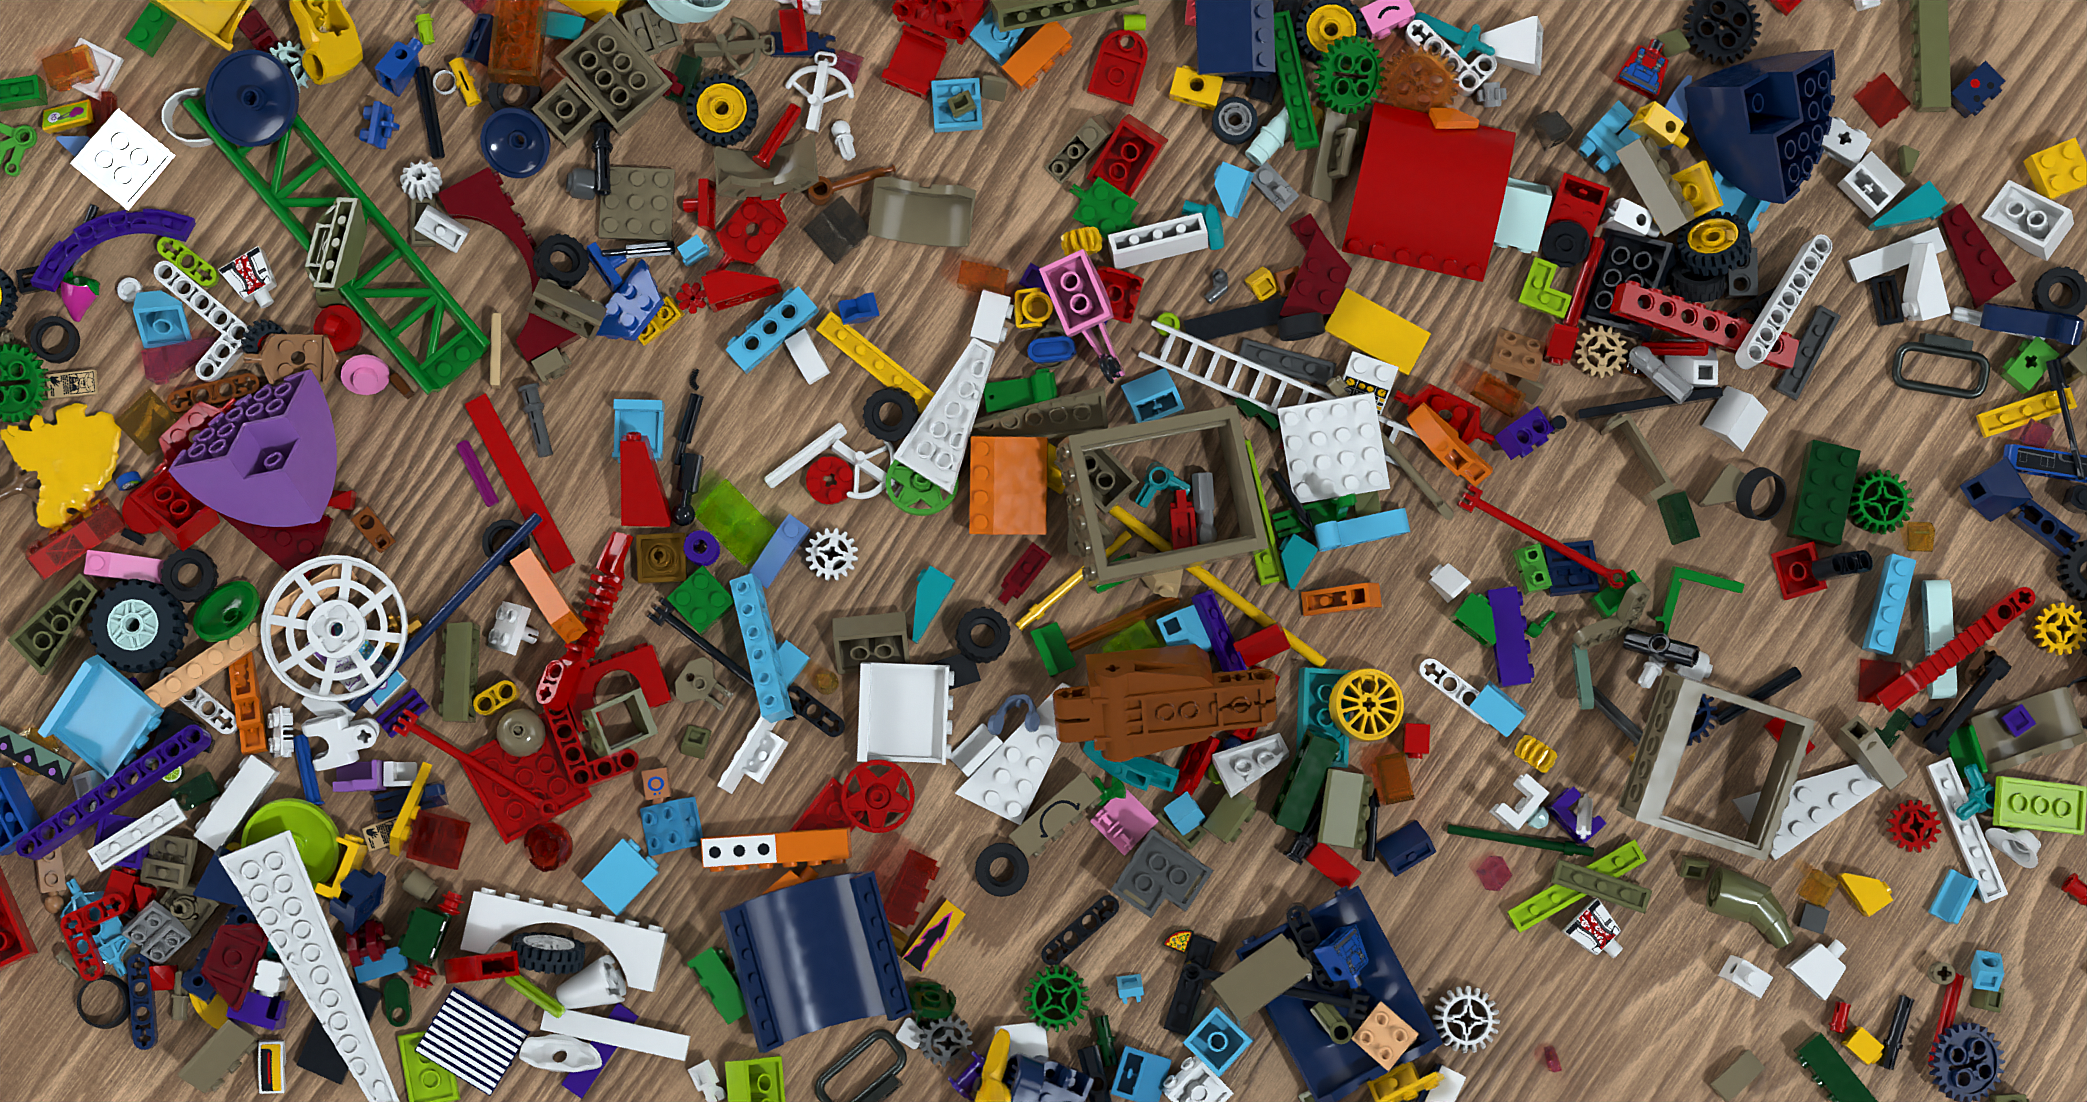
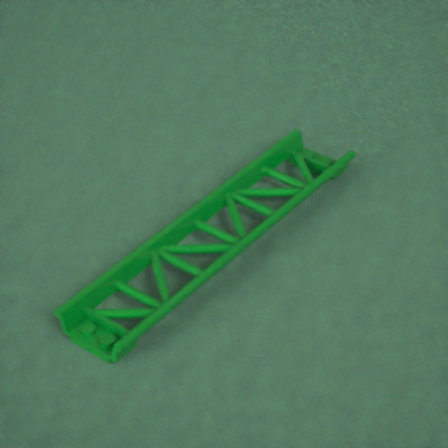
M205 94L199 99L188 98L183 102V106L307 253L309 252L313 236L288 207H331L334 205L333 202L337 197H286L320 169L326 167L350 196L342 198H358L361 200L366 226L369 218L394 250L358 280L355 277L338 288V290L427 395H430L432 392L438 393L441 389L446 388L488 351L487 347L491 344L489 339L298 113L291 128L280 138L270 186L245 157L254 147L240 146L238 148L234 143L222 137L214 128L207 113ZM293 128L318 159L280 190ZM401 257L427 287L363 288ZM429 297L392 329L389 328L365 299ZM435 306L425 362L420 365L398 337L404 330ZM445 309L462 328V331L437 351Z

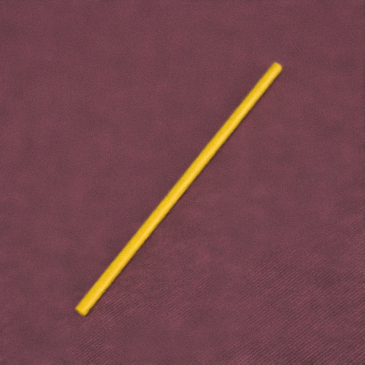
M1119 505L1108 512L1161 552L1172 550L1171 544ZM1202 566L1185 569L1265 628L1276 623L1275 620ZM1282 626L1291 648L1316 667L1322 668L1327 659Z

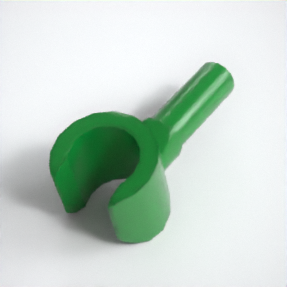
M1551 611L1539 625L1532 621L1525 633L1532 638H1537L1556 613Z

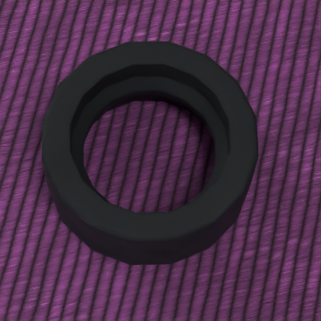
M1319 312L1298 314L1283 318L1277 322L1281 341L1307 339L1325 332L1323 316Z
M49 316L42 318L31 331L30 343L32 350L38 353L37 356L50 363L60 364L67 362L76 355L80 348L81 339L77 328L62 317ZM61 326L68 332L69 343L61 353H49L42 346V336L49 327Z
M506 519L493 522L486 528L482 536V547L485 555L490 558L495 553L492 547V539L499 530L511 529L516 531L521 525ZM529 535L520 543L518 551L514 555L507 557L500 564L501 566H512L509 561L530 547Z

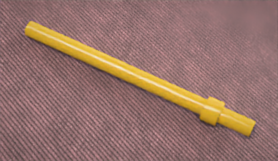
M1127 530L1119 535L1111 546L1105 549L1107 558L1132 538ZM1082 568L1038 605L1035 603L1028 609L1030 612L1015 623L1020 631L1035 619L1039 620L1044 616V612L1083 579Z

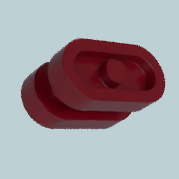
M376 918L366 920L365 929L360 930L358 928L353 935L346 932L347 952L353 968L364 965V957L370 956L371 961L376 962L383 960V954L387 953L385 942L382 939V936H385V929L381 921L378 922ZM363 939H366L365 947H363Z

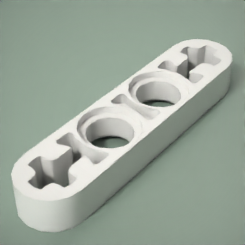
M1426 659L1420 664L1419 674L1426 682L1480 722L1490 725L1463 702V695L1466 692H1472L1477 697L1480 694L1478 690L1435 659ZM1425 664L1427 666L1434 664V671L1438 674H1441L1442 670L1446 673L1439 679L1438 684L1434 682L1438 677L1434 674L1428 676L1425 674ZM1448 677L1453 678L1456 681V688L1453 691L1445 690L1443 687L1444 679Z
M167 667L163 669L159 680H162L168 673L171 674L177 668ZM201 686L195 688L197 694L193 700H187L185 696L179 699L220 733L231 735L238 731L236 715ZM211 701L215 705V711L212 715H206L203 712V706L206 702ZM219 714L228 720L232 718L231 724L233 727L224 729V722L220 719H216L214 722L213 719L217 718Z

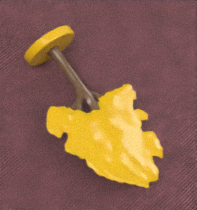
M74 403L56 411L57 425L53 426L49 423H44L42 416L35 414L29 424L32 431L18 430V426L8 425L7 429H1L0 437L5 441L13 460L17 462L18 466L15 468L12 481L0 489V502L13 495L26 494L37 504V522L41 526L60 530L67 528L73 519V515L68 513L66 509L74 508L80 512H87L91 505V500L95 497V491L102 490L104 485L112 479V474L117 465L116 460L119 457L117 452L122 431L115 423L113 415L101 411L97 412L94 416L86 417L85 409L88 406L86 404ZM26 469V473L21 476L22 470ZM33 479H39L41 487L34 490L26 488L25 484Z

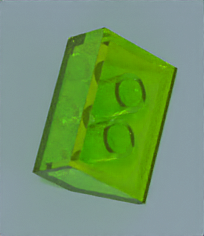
M726 478L707 496L695 512V517L744 567L769 543L777 531Z

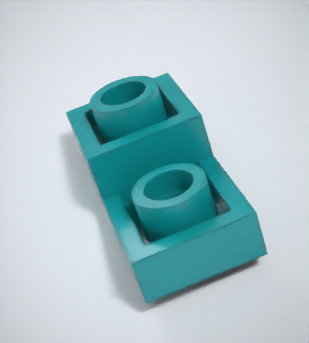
M541 10L534 33L556 40L560 38L574 42L583 34L586 19Z

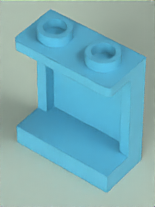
M1715 170L1712 176L1724 206L1711 211V215H1715L1716 211H1721L1722 215L1725 212H1730L1731 216L1736 214L1739 216V219L1742 218L1745 221V224L1747 223L1749 232L1753 234L1759 224V221L1756 220L1759 213L1764 214L1771 202L1746 194Z
M614 399L615 428L612 458L618 460V464H620V440L622 436L628 432H640L641 435H648L656 464L657 461H663L665 403L662 400Z
M622 838L581 881L616 915H620L645 886L660 873L656 869L659 866L658 863L649 855L645 858L639 852L642 848L633 839L627 841Z

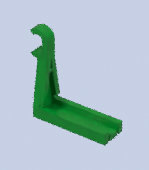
M1355 493L1304 505L1303 508L1306 512L1309 511L1313 526L1325 522L1345 520L1348 507L1355 505L1357 499ZM1293 509L1271 516L1272 520L1287 517V519L1274 522L1276 532L1290 528L1288 531L1278 533V539L1309 530L1298 522V516Z
M1673 566L1661 616H1655L1654 619L1663 623L1662 633L1668 636L1682 582L1679 581L1680 578L1736 593H1743L1745 584Z

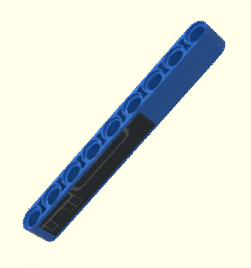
M2015 444L2004 445L2003 458H2009L2017 473L2087 483V455L2080 454L2085 479L2078 480L2072 453Z

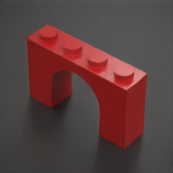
M647 642L634 646L635 651L625 654V651L610 655V660L604 662L601 659L589 662V669L579 670L568 700L579 733L589 732L583 725L581 711L597 705V686L601 679L610 672L623 670L632 673L640 683L649 709L674 701L654 645L648 646ZM599 711L596 715L601 727H603L605 724Z

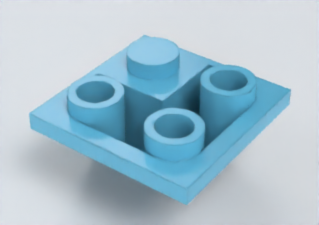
M1194 605L1159 618L1155 622L1166 647L1196 644L1206 652L1214 650Z

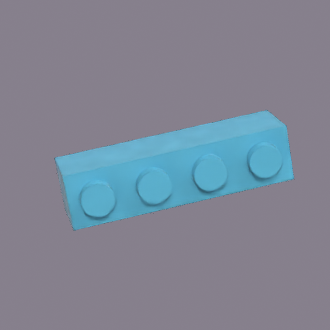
M1896 554L1885 557L1862 650L1883 656L1893 654L1916 560Z

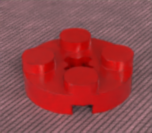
M833 456L821 457L810 466L806 475V486L811 496L817 502L824 505H834L849 498L847 492H853L854 475L844 460ZM831 474L835 475L834 480L837 481V484H831L830 487H826L824 478L826 476L829 477Z

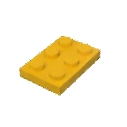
M1701 161L1671 175L1682 188L1681 193L1685 200L1689 201L1693 206L1696 218L1724 206L1707 161Z

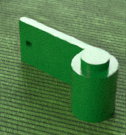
M1048 368L1035 370V375H1032L1030 378L986 383L983 391L986 413L1012 410L1058 398L1054 372H1049Z

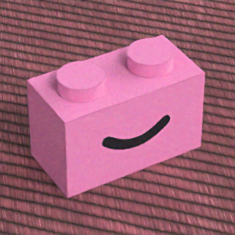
M1377 0L1361 8L1359 11L1362 12L1363 20L1366 21V32L1370 40L1376 37L1378 40L1383 39L1391 34V30L1397 27L1400 30L1408 27L1416 15L1409 0Z

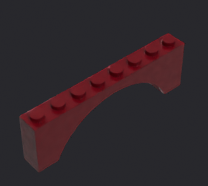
M487 167L439 192L438 195L452 219L482 222L499 230L515 243L528 266L533 295L540 280L533 267L534 248L537 247V244L531 233L526 235L523 229L526 223L520 212L515 214L511 207L515 205V202L509 192H503L500 185L504 184L498 171L493 173L491 168ZM529 313L527 322L516 342L526 361L532 365L531 361L556 347L560 350L581 339V336Z

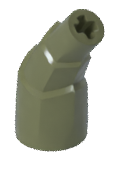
M1723 867L1715 869L1706 896L1708 912L1744 923L1751 922L1762 933L1766 934L1776 949L1790 944L1795 939L1786 920L1787 914L1771 892V887Z

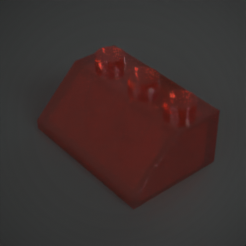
M909 849L883 905L888 921L906 929L909 924L914 926L920 913L916 911L919 902H925L930 891L926 888L930 879L934 881L940 870V867L936 866L937 860Z

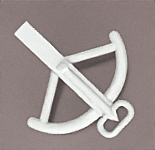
M823 51L817 52L814 56V61L818 65L799 69L789 78L785 85L786 89H790L793 85L807 97L811 106L806 129L813 132L819 131L823 103L848 94L850 99L854 98L853 87L849 79L841 71L830 67L836 64L837 56L834 53ZM818 56H832L834 60L832 63H829L827 58L824 61H818ZM817 72L813 94L808 93L795 82L804 74ZM831 74L839 78L844 83L846 89L825 97L828 76Z
M836 440L831 451L855 466L853 492H847L848 497L867 499L876 496L885 489L887 473L867 459L889 450L891 465L895 460L893 456L896 453L891 441H883L885 446L865 455L862 451L856 453L840 440ZM862 470L880 482V484L871 491L858 493L859 471ZM892 478L891 488H896V485L894 483L895 480H893ZM900 485V487L894 493L895 497L901 492L904 486Z

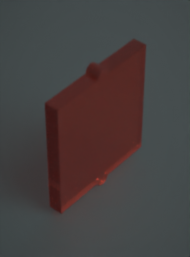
M1885 72L1872 82H1867L1866 87L1853 97L1879 129L1892 119H1897L1899 117L1898 114L1911 105L1909 100Z
M1882 658L1878 659V661L1860 659L1857 702L1875 703L1876 706H1880L1882 703L1876 694L1901 675V663L1884 661Z

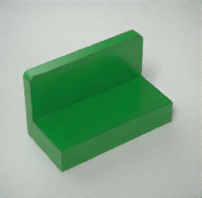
M1057 622L1030 632L1050 678L1076 666Z
M1974 725L1957 728L1948 739L1950 745L1947 749L1959 778L1967 777L1964 768L1970 764H1976L1981 774L1988 772Z

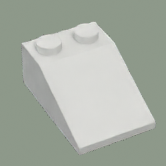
M2010 180L2007 181L1982 216V220L2015 244L2045 261L2050 258L2074 225L2072 210Z
M1933 242L1913 244L1902 297L1904 303L1901 305L1902 312L1908 318V321H1924L1951 313Z

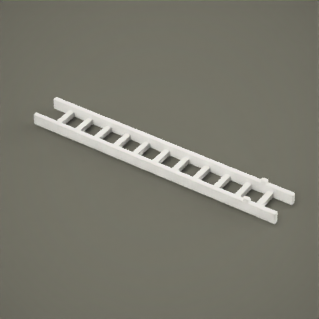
M1156 320L1152 321V326L1171 333L1169 338L1166 337L1160 351L1162 353L1160 359L1143 351H1140L1138 355L1141 358L1231 396L1248 400L1278 415L1277 406L1287 383L1304 389L1297 405L1305 403L1309 392L1326 400L1338 398ZM1176 336L1193 342L1182 368L1166 361ZM1198 345L1215 352L1205 377L1188 371ZM1220 355L1237 361L1227 387L1210 380ZM1243 364L1260 371L1249 396L1233 390ZM1265 373L1282 380L1272 405L1255 399ZM1378 414L1380 422L1393 427L1389 437L1392 443H1394L1399 430L1420 438L1412 428ZM1384 449L1386 461L1399 466Z

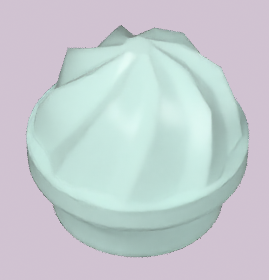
M1544 806L1536 808L1526 820L1528 822L1527 825L1537 829L1547 826L1549 815Z

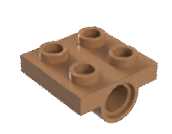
M1500 328L1489 360L1490 368L1536 382L1546 342Z

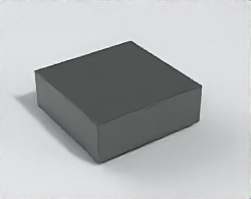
M1805 903L1798 927L1823 934L1830 911Z

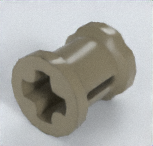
M1934 962L1927 970L1928 978L1936 984H1949L1955 979L1956 975L1953 966L1945 962ZM1937 971H1945V976H1938Z

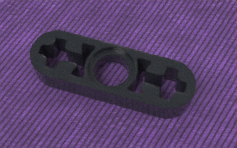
M798 686L787 688L788 694L799 691V697L803 701H806L807 697L811 699V701L805 704L801 712L802 717L830 737H839L843 734L845 723L841 717ZM811 705H818L821 708V715L816 719L810 718L807 714V710ZM826 712L830 713V716L827 717L830 721H839L838 726L840 730L838 732L835 730L832 733L829 732L830 726L823 722L822 726L818 724V722L824 719Z

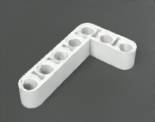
M168 261L159 262L154 268L156 279L222 333L219 339L197 363L195 369L196 375L207 383L220 380L244 353L242 349L244 345L241 344V339H236V333L240 329H245L246 333L250 331L246 328L248 325L178 267ZM171 268V277L164 279V271ZM185 284H190V291L187 294H182L181 288ZM203 299H208V307L200 309V302ZM227 314V321L219 325V316ZM229 347V355L226 358H221V350ZM208 366H213V374L205 377V369Z

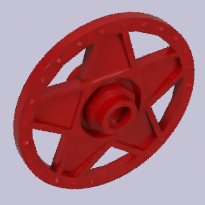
M875 759L859 764L848 774L842 787L841 801L845 814L855 826L871 833H885L896 829L907 820L914 806L915 791L913 783L905 770L893 762ZM883 765L892 769L881 777H877L867 767ZM856 774L861 790L847 798L848 785ZM902 776L909 788V800L896 792ZM851 811H867L870 827L859 822ZM888 812L904 813L896 823L883 827Z

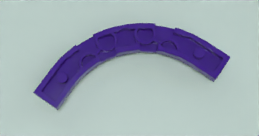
M143 209V212L130 213L122 210L99 216L73 230L74 233L63 242L59 240L42 260L30 280L33 287L55 292L69 268L80 256L94 246L115 237L129 234H155L186 242L196 225L195 219L158 209Z

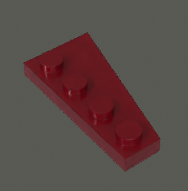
M1962 203L1939 217L1949 245L1953 248L1956 256L1958 268L1960 267L1965 279L1966 289L1969 290L1972 297L1974 309H1977L2017 282Z

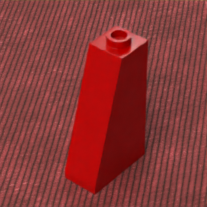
M628 432L620 440L621 526L670 527L673 521L671 509L648 435H641L640 432Z
M517 951L444 959L446 984L520 976Z

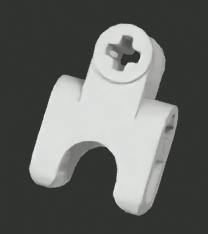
M337 712L308 719L301 725L303 734L306 737H323L329 745L328 750L318 753L314 757L312 763L316 771L356 762L360 759L358 750L371 747L376 742L380 732V726L374 719L362 718L349 722L346 712Z

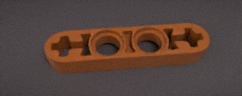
M244 373L173 391L168 395L167 405L176 413H186L198 402L197 393L200 390H207L209 393L206 403L218 405L228 402L232 397L238 400L250 393L254 396L261 390L262 382L255 374ZM249 378L253 382H256V384L252 385V390H249L247 387L239 388L241 393L238 394V387L235 383L236 381H238L239 385L247 384V379ZM224 384L232 386L233 391L230 396L223 397L221 395L220 389ZM188 393H191V400L194 405H191L189 401L182 402L180 408L174 405L178 396L182 399L190 398Z

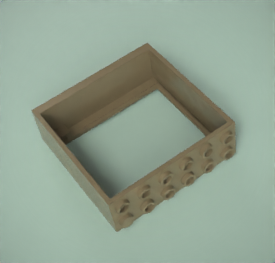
M1665 670L1616 810L1634 820L1766 861L1768 855L1773 850V840L1776 832L1781 827L1784 809L1789 804L1792 786L1798 779L1797 772L1806 756L1809 738L1814 733L1815 720L1796 712ZM1703 693L1786 720L1745 840L1662 815Z

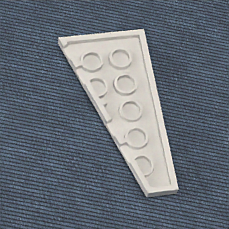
M973 338L893 456L896 461L950 494L953 493L995 355L993 348L976 338Z
M1062 682V683L1056 688V690H1057V689H1060V688L1071 687V686H1069V685H1067V684H1065V683ZM1053 693L1036 709L1040 717L1038 730L1036 732H1029L1025 728L1024 721L955 794L1014 823L1022 824L1061 743L1056 738Z
M1859 763L1796 781L1789 795V804L1784 809L1781 818V827L1776 832L1773 840V850L1770 854L1773 861L1783 856L1883 785ZM1761 791L1731 800L1748 825L1751 823Z

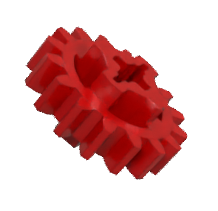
M1906 800V806L1903 803H1898L1897 807L1899 810L1890 811L1894 817L1893 819L1886 820V822L1892 824V827L1886 829V831L1893 832L1890 841L1898 840V849L1906 846V852H1912L1914 847L1915 852L1920 853L1922 852V846L1925 849H1930L1929 842L1937 843L1938 840L1934 835L1940 834L1941 830L1936 829V825L1942 822L1941 820H1935L1934 817L1938 812H1930V804L1922 807V800H1916L1915 804H1913L1912 800ZM1918 811L1923 813L1926 816L1927 820L1920 817ZM1904 814L1905 818L1903 819L1901 824H1899V820L1901 816ZM1917 823L1918 828L1910 829V825ZM1929 828L1928 834L1924 838L1923 834ZM1901 833L1907 835L1909 837V841L1904 839Z

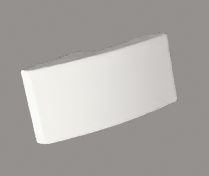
M805 328L784 340L809 385L830 373L822 355L817 350L809 332Z
M314 682L309 690L319 693L321 685ZM306 696L301 700V703L318 717L337 712H346L350 722L356 714L341 701H320Z

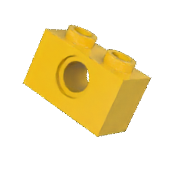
M1183 65L1182 68L1177 67L1169 100L1214 111L1217 106L1223 78L1219 76L1197 75L1196 69L1191 66ZM1193 82H1199L1202 84L1203 89L1196 92L1191 89L1190 85Z

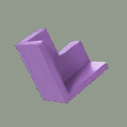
M374 759L371 762H354L337 767V782H333V792L387 790V787L383 786L384 762L386 761Z

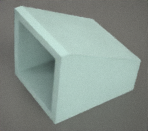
M1508 177L1494 239L1495 246L1507 248L1510 245L1517 247V250L1520 252H1538L1552 200L1550 186Z

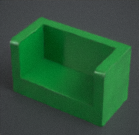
M38 75L0 80V111L48 105L46 83Z
M1633 569L1626 573L1627 582H1624L1622 577L1615 581H1623L1624 587L1613 589L1608 586L1589 599L1603 619L1618 611L1626 591L1633 584L1642 582Z

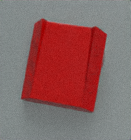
M1098 265L1097 272L1109 297L1114 316L1111 319L1131 324L1144 278L1111 267Z

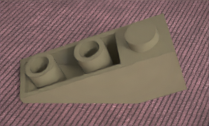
M1101 114L1090 117L1044 168L1060 185L1063 184L1111 138L1115 129Z
M1859 715L1840 728L1836 743L1889 792L1907 779V774L1877 732Z

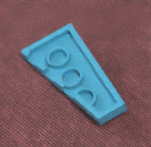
M991 9L973 28L969 37L1002 66L1008 60L1024 28L1000 33L993 22Z

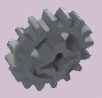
M957 1014L953 1019L951 1015L935 1021L929 1018L928 1022L930 1025L928 1027H921L925 1034L918 1036L920 1041L923 1042L919 1044L921 1051H924L923 1055L925 1058H931L930 1060L934 1065L940 1061L942 1067H945L947 1061L952 1066L955 1065L954 1059L956 1058L963 1061L964 1059L961 1054L963 1052L969 1053L967 1045L973 1044L972 1039L969 1037L972 1035V1031L970 1028H967V1022L965 1020L961 1021ZM953 1026L958 1028L961 1034L954 1032ZM931 1045L937 1047L938 1053L931 1048Z

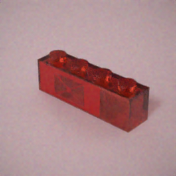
M108 497L103 500L97 499L89 505L87 511L82 514L80 512L74 514L68 519L66 525L54 527L48 532L46 538L41 541L37 539L27 546L25 559L43 581L85 554L87 550H91L126 527L123 516Z

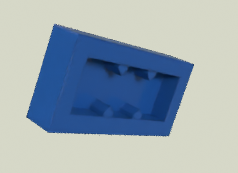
M597 243L590 244L586 249L590 262L612 293L617 291L622 285L623 280L615 269L627 262L625 255L603 257L601 254L602 250Z

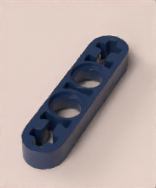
M135 954L127 962L132 1036L134 1045L138 1049L148 1050L153 1048L158 1042L155 991H153L149 973V966H152V961L142 954ZM138 958H140L141 962H145V967L141 968V975L147 974V978L135 980L134 976H139L140 973L139 968L134 967V963H137ZM140 982L145 983L148 987V992L145 996H139L135 991L137 984ZM141 1007L148 1008L150 1016L146 1021H141L137 1016V1012ZM151 1024V1028H146V1035L151 1036V1041H148L147 1046H145V1042H140V1037L144 1036V1028L139 1029L138 1025Z

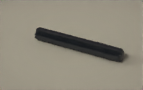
M421 66L416 68L430 153L434 160L444 158L445 153L430 69L428 66Z
M1792 667L1746 696L1764 701L1802 677L1801 672L1797 667ZM1733 703L1715 714L1717 716L1716 721L1719 725H1725L1750 708Z

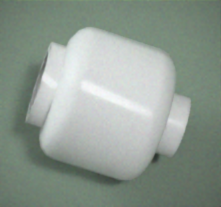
M1700 651L1698 662L1693 668L1675 663L1674 669H1677V674L1702 681L1703 678L1708 679L1713 665L1709 664V655Z

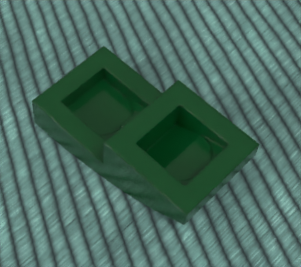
M1237 398L1234 400L1233 405H1237V409L1248 421L1257 416L1272 433L1280 427V422L1262 407L1245 399Z

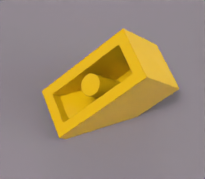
M1848 873L1836 875L1864 917H1870L1893 901L1890 896L1892 891L1884 881L1881 882L1879 879Z

